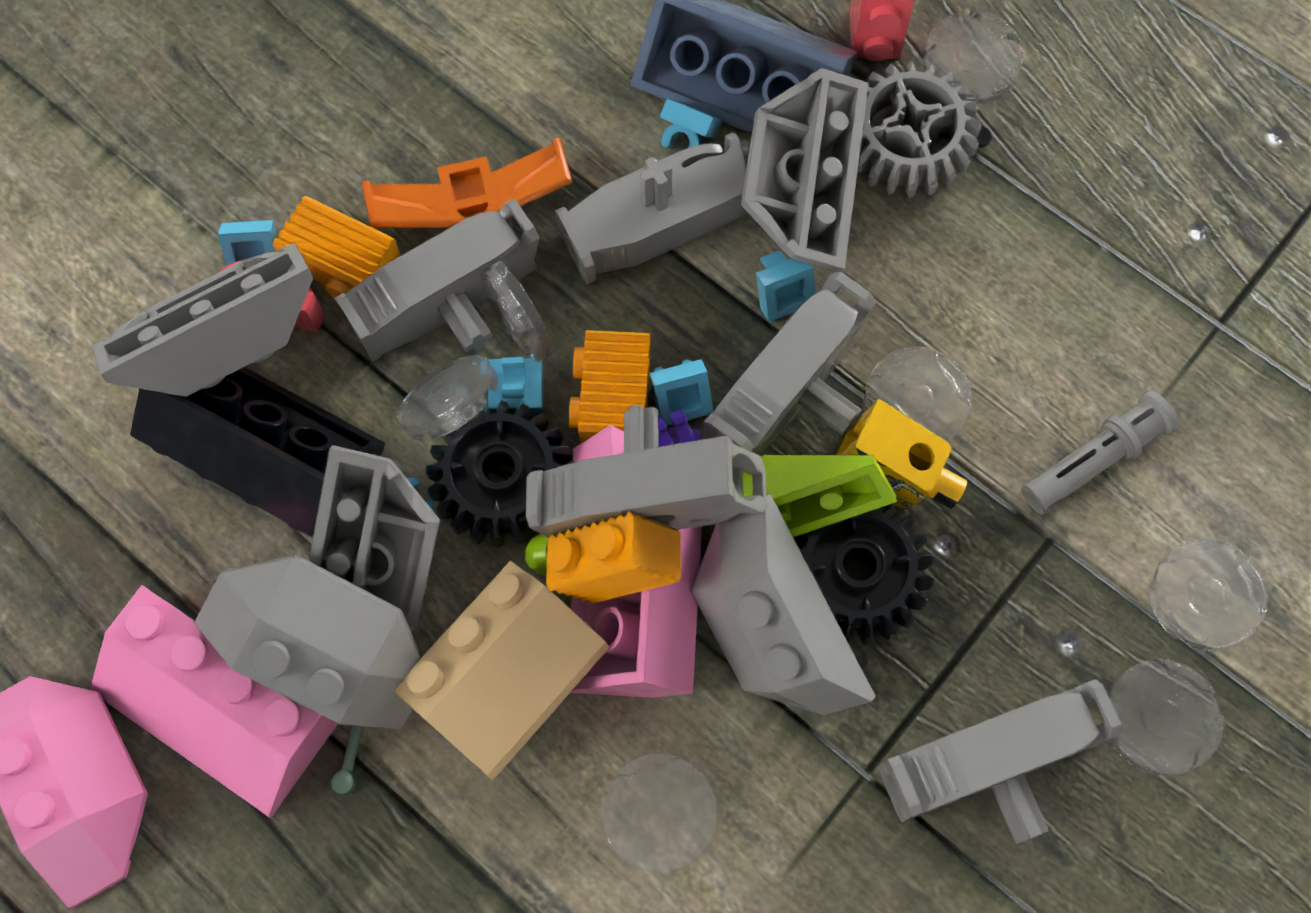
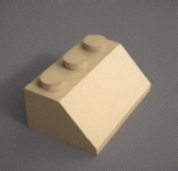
M510 560L411 668L405 680L393 692L493 781L606 653L610 646L552 591L550 592L544 584Z

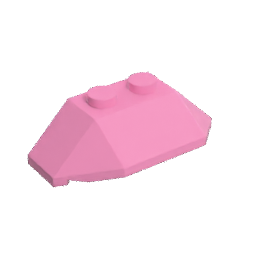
M29 676L0 693V807L22 855L69 909H74L127 878L131 864L129 858L138 835L148 792L100 693Z

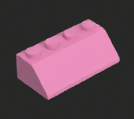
M702 526L678 530L681 532V578L677 583L592 604L589 600L574 599L572 595L571 610L600 635L610 648L571 693L646 698L693 694L698 604L691 591L700 569Z
M141 585L104 634L90 690L100 693L103 700L265 815L272 818L338 723L232 670L196 626L195 620Z

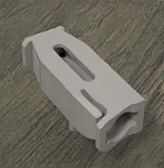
M734 132L725 135L724 154L719 144L711 143L689 147L659 161L655 157H650L645 160V167L603 185L570 211H567L565 207L555 210L559 234L584 282L590 284L596 281V274L637 266L750 215L741 206L747 168L739 136Z
M512 198L505 202L498 212L479 213L455 224L382 266L346 294L342 293L334 299L352 332L372 362L381 358V355L426 335L446 322L466 352L473 348L477 351L485 346L484 341L491 338L492 333L474 306L538 269L534 260L540 238L530 219L516 199ZM513 216L523 229L521 239L518 238L513 230Z
M833 272L826 280L822 289L800 306L741 375L713 413L704 421L703 440L728 436L735 445L760 456L802 407L806 408L839 434L843 435L845 431H848L862 409L824 381L864 334L867 321L876 305L872 294L842 272ZM842 288L858 299L855 308L835 293Z
M640 405L630 406L629 411L624 412V453L581 460L546 471H533L529 473L526 480V519L528 525L547 538L551 534L558 535L560 531L566 533L568 529L574 530L576 526L581 528L585 524L591 526L593 521L600 523L602 519L609 520L611 516L617 518L619 514L626 515L628 511L679 530L723 522L738 513H763L767 509L766 469L761 456L735 445L728 436L659 447L658 410L654 407L642 408ZM743 471L752 474L753 496L745 498L743 495Z
M1094 679L1071 690L1040 699L887 759L879 766V771L901 822L991 788L1013 839L1018 844L1049 831L1024 775L1122 735V724L1104 686ZM1095 699L1105 720L1098 728L1084 700Z

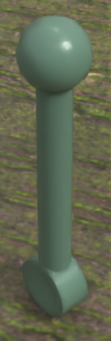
M351 725L341 771L336 772L331 780L333 790L339 794L352 793L357 786L356 776L352 772L363 726Z

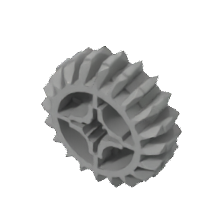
M912 60L906 64L904 72H899L891 63L886 68L884 77L872 72L867 78L869 86L857 174L870 171L868 176L870 187L878 184L881 180L887 182L886 192L888 196L896 191L897 186L905 187V193L909 199L915 196L918 186H921L929 196L936 192L938 182L949 187V185L954 183L956 173L963 174L968 169L970 164L969 157L974 156L977 151L979 142L975 137H978L981 130V120L974 118L978 110L976 106L977 101H965L968 94L967 84L954 88L951 87L953 81L951 71L941 78L934 76L935 68L933 63L927 66L924 72L916 71ZM891 105L893 109L891 117L883 119L882 125L871 128L870 121L879 111ZM948 131L950 136L949 144L941 151L930 155L929 147L931 141L937 140L939 134Z

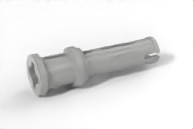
M1146 391L1138 398V404L1120 417L1110 416L1104 420L1100 427V434L1065 456L1061 461L1032 481L1023 484L1021 491L1024 498L1037 513L1045 514L1052 506L1087 484L1091 479L1120 459L1123 461L1135 460L1142 454V447L1161 434L1171 435L1179 428L1176 413L1160 394L1154 391Z

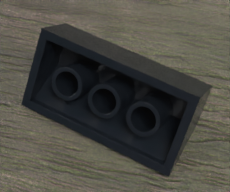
M246 367L225 376L217 385L207 389H200L187 397L139 389L130 436L150 446L155 452L168 456L193 470L203 479L220 485L241 497L246 503L263 509L286 522L291 528L302 531L311 537L314 535L330 447L334 445L380 456L385 446V442Z

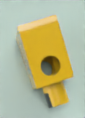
M880 399L874 402L853 423L836 455H874L896 494L897 502L894 505L900 508L909 509L925 497H929L952 509L960 500L967 486V480L944 468L952 450L951 445Z

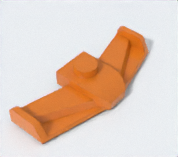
M558 137L553 139V144L493 172L490 171L486 156L437 167L441 184H371L370 180L362 181L361 184L370 227L450 228L464 219L479 213L498 212L503 204L512 198L516 199L520 207L563 186L571 184L573 181L562 139Z

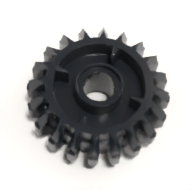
M501 399L497 406V413L489 414L487 407L479 402L477 418L470 421L468 415L459 412L457 420L461 428L458 431L449 427H442L441 435L448 445H431L430 453L438 463L426 466L427 477L435 482L428 488V494L432 501L440 502L436 511L442 520L453 518L450 526L457 535L470 528L472 542L480 544L487 533L491 532L493 545L500 548L505 542V533H512L516 543L522 545L525 543L523 529L529 527L526 519L527 476L533 471H546L564 466L573 459L572 451L569 446H560L564 440L563 432L560 428L547 430L549 420L543 412L530 420L529 406L523 403L513 415L510 414L508 403ZM499 465H508L515 469L512 476L504 482L495 483L487 479L490 471Z
M894 503L885 506L882 513L872 510L793 537L848 644L854 630H859L860 639L863 645L866 646L871 645L874 641V627L878 629L881 636L886 640H890L896 635L894 621L905 628L910 627L915 620L910 609L922 611L928 602L920 591L930 590L934 584V578L922 572L933 564V555L916 553L925 545L927 541L926 534L909 536L907 532L914 523L912 516L903 517L899 522L892 519L896 508ZM849 559L862 560L870 568L871 577L866 580H855L849 577L843 568V562Z

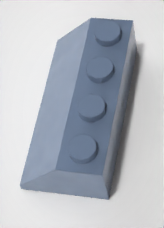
M655 0L630 86L665 100L669 98L722 119V122L752 133L755 112L759 107L794 85L804 81L809 75L820 68L849 76L858 51L723 0Z

